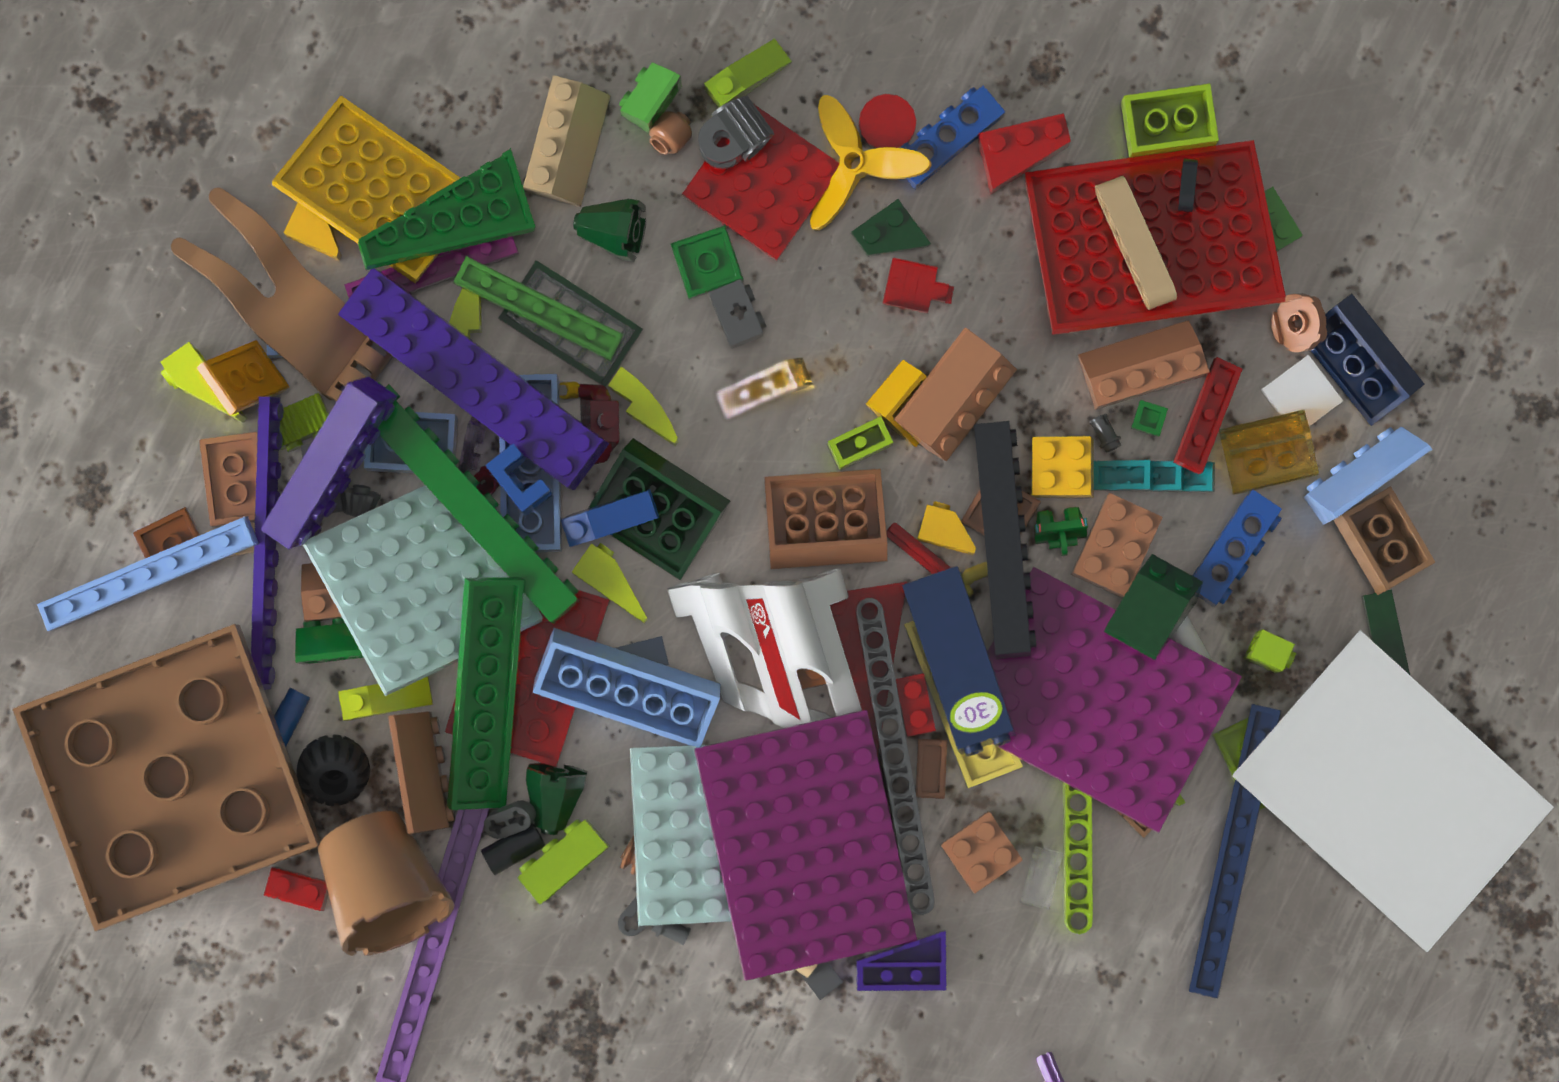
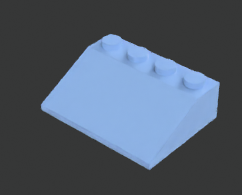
M1389 427L1377 436L1380 442L1371 448L1367 443L1353 453L1356 457L1355 460L1348 465L1345 461H1342L1330 470L1332 473L1330 478L1323 481L1320 477L1306 488L1309 493L1304 495L1303 498L1324 525L1342 515L1431 451L1432 448L1403 427L1395 431L1392 427Z

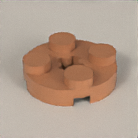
M1303 293L1290 294L1286 296L1285 302L1278 303L1280 305L1277 312H1273L1271 326L1273 335L1279 344H1284L1286 348H1289L1287 350L1291 352H1305L1314 349L1319 342H1323L1326 339V316L1319 298ZM1298 315L1303 322L1302 328L1295 326V321L1299 318Z

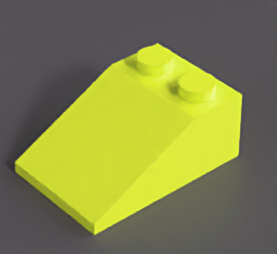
M190 342L186 343L160 362L165 368L161 371V374L170 386H173L175 389L179 387L186 393L229 415L198 371L197 367L206 360ZM242 411L231 415V417L242 423L247 420Z

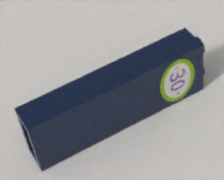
M958 566L902 585L960 755L966 753V756L976 755L983 751L982 747L994 743V746L997 747L1011 742L1010 737L1016 736Z

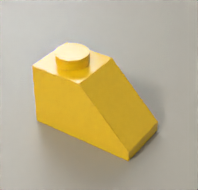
M297 203L284 230L286 237L340 261L342 254L331 225Z
M936 501L933 502V506L927 504L917 540L974 555L976 547L956 512L950 511V505Z

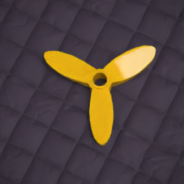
M823 95L818 105L819 117L829 143L840 156V165L831 177L828 188L813 208L810 218L811 228L821 230L830 224L843 209L861 178L867 175L883 179L916 177L926 173L931 168V161L920 152L904 148L882 147L864 151L859 132L850 114L837 99L829 95ZM857 157H860V164L852 169V162Z

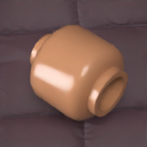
M665 111L649 131L651 145L664 155L678 153L692 137L688 117L681 112Z

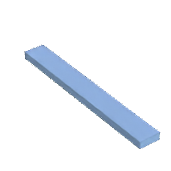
M245 516L41 602L37 606L47 631H53L259 543L249 517Z

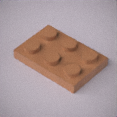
M258 432L199 440L211 527L223 526L245 516L249 517L250 522L255 521Z

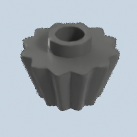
M354 484L353 488L348 487L341 493L343 511L347 515L354 517L375 509L381 494L370 491L371 488L369 486Z

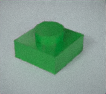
M1140 400L1131 429L1159 437L1168 408Z

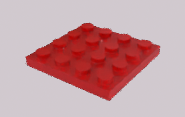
M755 105L774 132L768 143L749 161L745 162L743 159L730 168H715L705 161L682 193V196L772 259L778 261L828 188L831 177L836 172L840 163ZM722 137L716 146L726 147L730 140Z

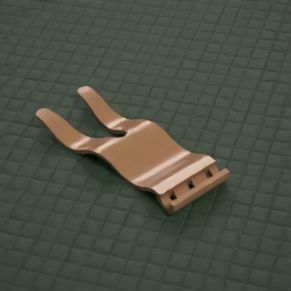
M222 188L211 190L209 193L210 203L249 243L276 287L275 294L269 298L265 297L231 265L183 238H176L172 241V253L209 279L225 295L253 332L290 363L329 400L333 399L337 402L342 394V391L339 390L342 385L346 387L348 382L366 377L355 369L358 364L370 372L369 377L376 380L393 356L386 351L383 357L379 352L371 348L373 343H375L338 315L345 303L299 263L275 230L258 213Z

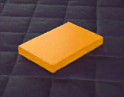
M257 340L204 361L197 367L230 416L258 404L259 396L274 397L289 388V385L270 358L267 357L266 352Z

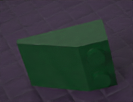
M1152 554L1138 572L1104 632L1156 660L1197 603L1203 581Z

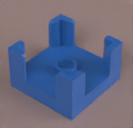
M513 443L485 466L521 512L527 516L552 497L553 493L541 479L524 492H521L525 486L515 474H512L510 477L508 476V474L525 462V458Z

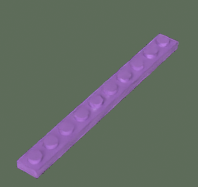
M490 808L458 810L438 874L453 900L454 909L443 923L435 921L428 926L430 932L418 939L375 1080L377 1082H407L484 830V821L488 817Z

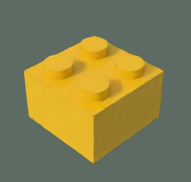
M1091 436L1032 437V496L1035 498H1094L1093 438Z

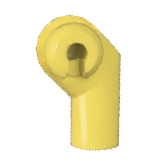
M986 561L964 570L961 574L969 597L973 594V589L970 585L974 581L988 576Z

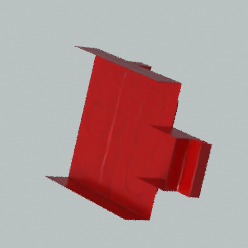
M892 258L883 304L928 314L931 300L951 304L954 286L935 282L938 267Z

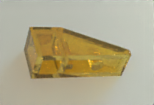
M803 357L778 363L717 391L716 395L725 418L729 419L788 396L813 383Z

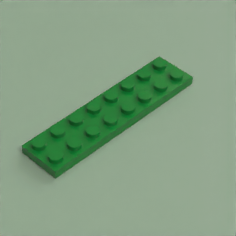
M521 577L465 578L447 807L450 810L487 809L506 806L524 579Z

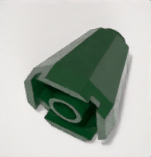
M623 199L585 206L581 209L580 213H576L573 228L577 230V235L580 238L622 260L634 262L636 256L633 255V252L639 253L642 249L646 219L640 217V211L646 212V206L640 200Z
M530 763L528 765L526 785L530 804L536 810L534 824L535 827L541 829V833L557 835L558 831L565 830L586 784L587 771L571 765H564V769L544 763Z

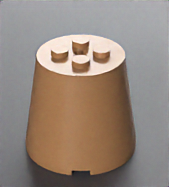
M374 812L350 820L327 834L318 845V853L342 950L348 955L353 956L357 951H363L365 956L374 955L406 945L429 933L428 926L435 921L443 923L454 909V903L450 894L413 835L408 834L406 824L396 812Z

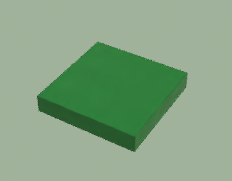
M726 225L670 243L689 299L707 294L740 279L742 282L744 281Z

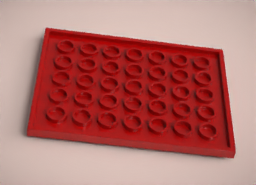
M1254 140L1025 172V183L1052 335L1285 302L1286 295ZM1183 158L1198 160L1193 212L1178 211ZM1120 176H1124L1128 182L1177 294V300L1150 310L1147 309L1095 192V185Z

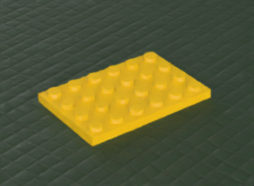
M340 96L272 180V185L358 244V240L387 222H392L402 216L408 209L422 204L428 197L459 180L461 177L352 102ZM438 254L389 266L416 284Z

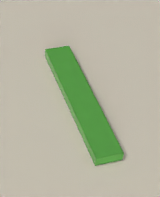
M467 256L453 281V284L608 361H611L624 335Z

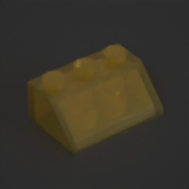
M1305 410L1219 429L1233 495L1251 491L1252 489L1256 490L1319 475Z

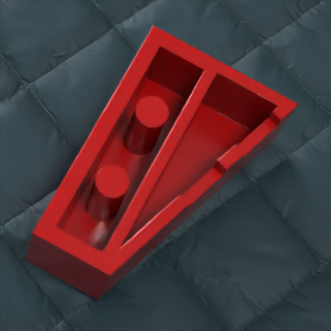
M1064 113L979 133L977 140L990 194L992 195L1011 181L1021 177L1025 172L1039 166L1069 147L1071 139Z

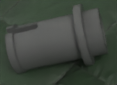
M1107 414L1100 415L1090 421L1101 442L1100 449H1104L1108 453L1121 446L1119 441L1121 437L1116 435L1107 418Z
M681 924L653 925L651 931L656 932V936L663 935L681 943V945L685 944L691 928Z

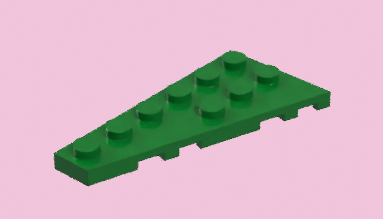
M511 148L492 162L489 161L480 166V169L467 177L460 178L428 197L425 202L417 207L408 209L402 216L392 222H387L360 238L358 246L365 269H374L534 232L535 223Z

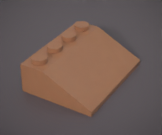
M881 469L764 477L771 569L887 561V533Z
M429 711L388 716L408 834L451 828L450 821H455L454 811L447 807L445 792H448L449 781L447 774L442 775L440 763H445L442 745L437 746L435 735L440 734L438 718L432 717V712Z

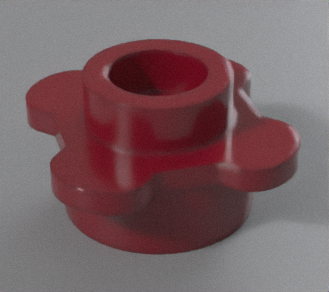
M482 466L479 472L474 475L479 481L476 488L483 495L487 492L492 495L500 485L486 466Z

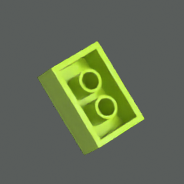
M1210 84L1124 95L1121 100L1129 158L1215 146L1219 141Z
M576 819L564 830L567 835L559 841L557 838H554L541 849L544 853L542 857L538 860L533 857L519 868L522 874L517 877L518 880L540 905L545 903L610 847L588 819H585L583 822Z

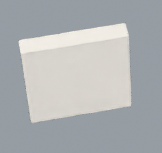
M1309 355L1261 389L1262 393L1295 436L1343 402L1342 398Z

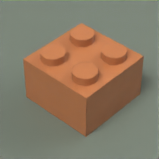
M989 811L940 844L947 857L974 894L1023 861Z

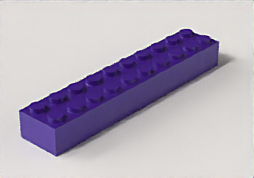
M375 268L368 272L338 313L339 316L510 445L514 443L524 456L571 490L575 491L609 445L606 440Z

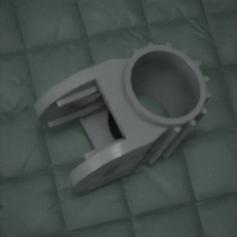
M743 96L722 105L711 114L713 117L707 120L700 129L698 142L701 155L709 165L715 168L726 169L733 167L743 159L745 162L749 161L768 143L774 132L749 97ZM720 137H726L730 140L726 147H718L714 144Z

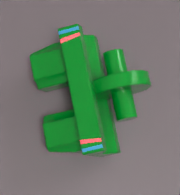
M1079 507L1065 509L1063 513L1065 521L1054 522L1052 511L1037 512V520L1034 525L1035 544L1048 543L1049 549L1060 548L1061 556L1068 555L1067 547L1078 546L1077 539L1087 538V518L1082 517Z

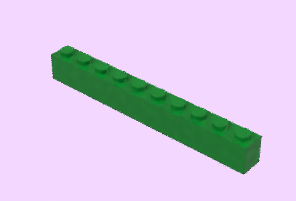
M388 384L385 388L397 395V398L393 403L395 406L393 413L386 421L383 420L378 427L380 430L379 435L509 577H521L524 579L523 593L552 624H555L580 601L575 596L579 592L568 579L564 582L560 580L555 574L559 570L548 557L542 560L538 556L536 551L539 547L528 535L522 538L517 533L516 529L519 525L508 513L503 517L496 510L500 504L489 492L483 495L476 488L479 481L468 470L463 474L456 466L460 462L449 449L445 452L442 451L436 444L440 441L437 435L429 427L425 430L417 423L420 417L409 405L404 409L397 400L401 396Z

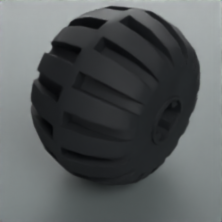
M333 734V737L328 738V735L319 737L318 740H313L303 749L297 762L296 774L303 792L309 798H312L313 801L320 804L325 802L326 806H334V803H338L340 806L347 804L348 801H353L364 791L370 776V764L365 751L354 740L346 736L342 739L341 735Z

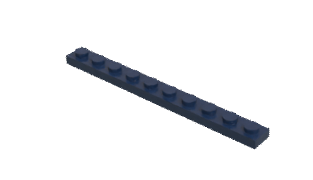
M1255 704L1251 705L1238 768L1279 723L1281 710ZM1236 779L1189 992L1213 998H1219L1261 802Z

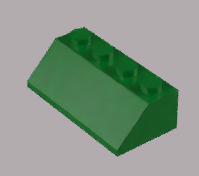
M343 618L332 619V625L321 626L320 621L303 622V628H296V663L304 665L364 658Z

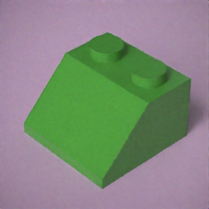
M653 62L648 69L646 67L641 69L635 79V82L638 83L633 92L628 90L619 103L622 107L620 110L621 116L649 133L656 120L667 110L682 87L679 74Z

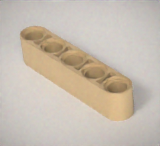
M1120 176L1095 185L1099 204L1147 309L1150 310L1177 300L1174 284L1125 177Z

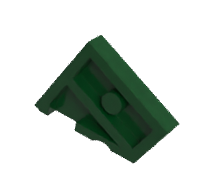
M899 199L851 231L852 236L867 257L889 252H902L908 249L927 248L931 244Z

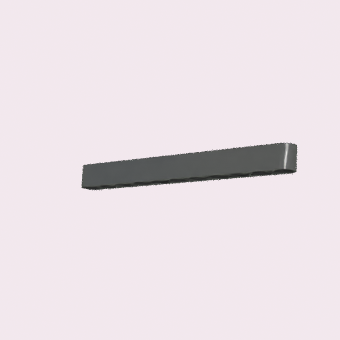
M864 598L856 606V618L896 844L909 907L914 913L925 915L933 909L935 899L882 605L878 600ZM871 602L876 605L877 614L873 619H865L862 616L861 608L865 603ZM873 631L879 632L882 636V644L877 648H870L866 642L868 634ZM876 661H884L887 664V673L882 677H876L872 674L871 667ZM881 690H889L893 695L892 702L887 706H881L877 702V694ZM887 719H894L898 724L897 731L892 735H886L882 731V724ZM892 748H899L903 752V758L897 764H892L887 759V753ZM904 777L907 779L908 787L904 792L897 793L893 790L892 783L895 778ZM902 806H909L913 810V816L909 821H900L897 817V812ZM908 835H914L918 838V845L914 850L903 848L902 841ZM913 864H920L923 867V874L918 879L908 877V869ZM918 893L928 895V904L923 908H917L913 905V898Z

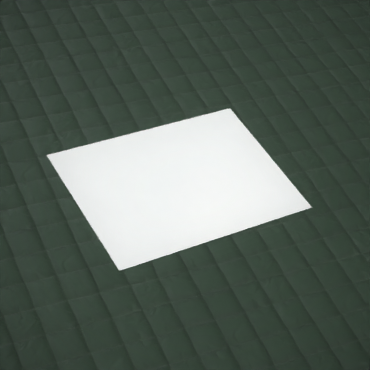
M1361 630L1232 775L1426 952L1433 947L1554 808Z

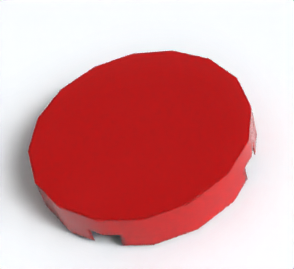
M882 94L873 97L860 112L859 129L864 141L874 149L882 147L899 148L904 143H909L915 134L917 120L914 109L905 99L898 95Z

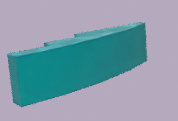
M1094 461V490L1215 492V462H1207L1204 471L1201 474H1197L1173 463V461Z

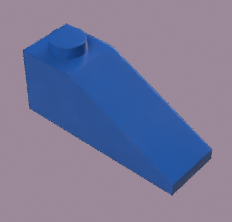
M647 490L572 513L560 519L569 547H573L657 519L659 514L651 490Z

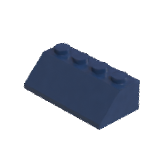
M1352 293L1325 314L1327 337L1310 351L1370 426L1425 384Z

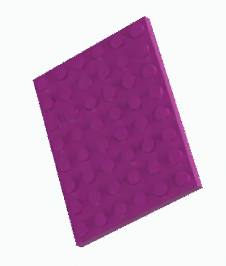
M1033 567L1030 572L1031 590H1026V600L1033 603L1034 618L1028 619L1029 630H1035L1037 647L1031 648L1032 656L996 659L994 640L988 649V654L1016 736L1010 737L1011 742L997 747L1159 833L1242 676L1172 639L1169 640L1157 659L1153 660L1104 632L1116 611L1115 609Z
M867 710L694 748L745 981L917 940Z

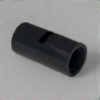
M532 823L527 829L499 839L481 849V853L492 873L497 875L541 850L546 844L535 824Z

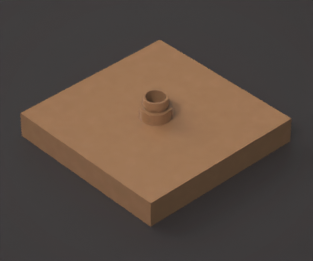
M238 624L227 626L13 708L15 718L94 931L108 928L317 848L321 842L242 629Z

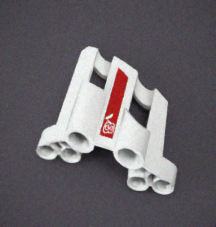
M840 568L820 573L814 577H805L798 580L771 581L758 585L723 583L720 573H716L693 582L677 584L667 589L675 616L692 615L716 682L720 684V693L724 702L743 711L763 715L773 720L774 724L784 728L834 717L824 712L807 708L797 675V670L803 668L813 670L825 678L836 716L862 711L830 605L849 597ZM733 635L752 652L763 690L737 681L725 643V636Z

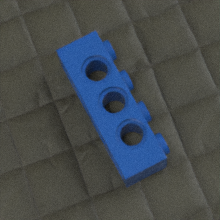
M984 85L978 90L973 87L961 97L963 102L959 106L954 108L951 105L939 115L941 120L933 127L931 124H928L917 133L919 138L911 145L906 142L899 147L914 151L927 147L933 153V157L929 159L932 166L926 173L916 177L905 178L915 190L977 140L979 133L986 132L1004 117L1005 110ZM965 111H972L977 115L978 120L975 123L968 124L963 121L961 115ZM944 129H950L954 132L955 139L951 142H945L940 138L939 133Z
M1254 489L1249 491L1192 575L1203 581L1199 598L1212 607L1216 606L1218 602L1221 604L1225 603L1233 591L1229 588L1235 578L1240 580L1249 568L1245 563L1250 555L1257 556L1265 544L1262 538L1267 530L1273 532L1282 519L1278 516L1282 509ZM1247 518H1253L1258 522L1259 530L1257 533L1251 534L1246 531L1244 524ZM1231 542H1237L1242 546L1243 552L1239 558L1232 557L1229 554L1228 546ZM1214 566H1221L1225 569L1226 578L1223 582L1213 579L1212 569Z

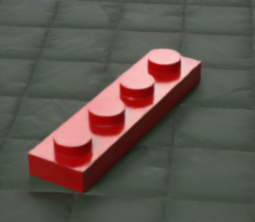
M1219 357L1213 359L1209 369L1210 372L1206 376L1173 463L1197 474H1201L1204 471L1243 370L1242 368Z

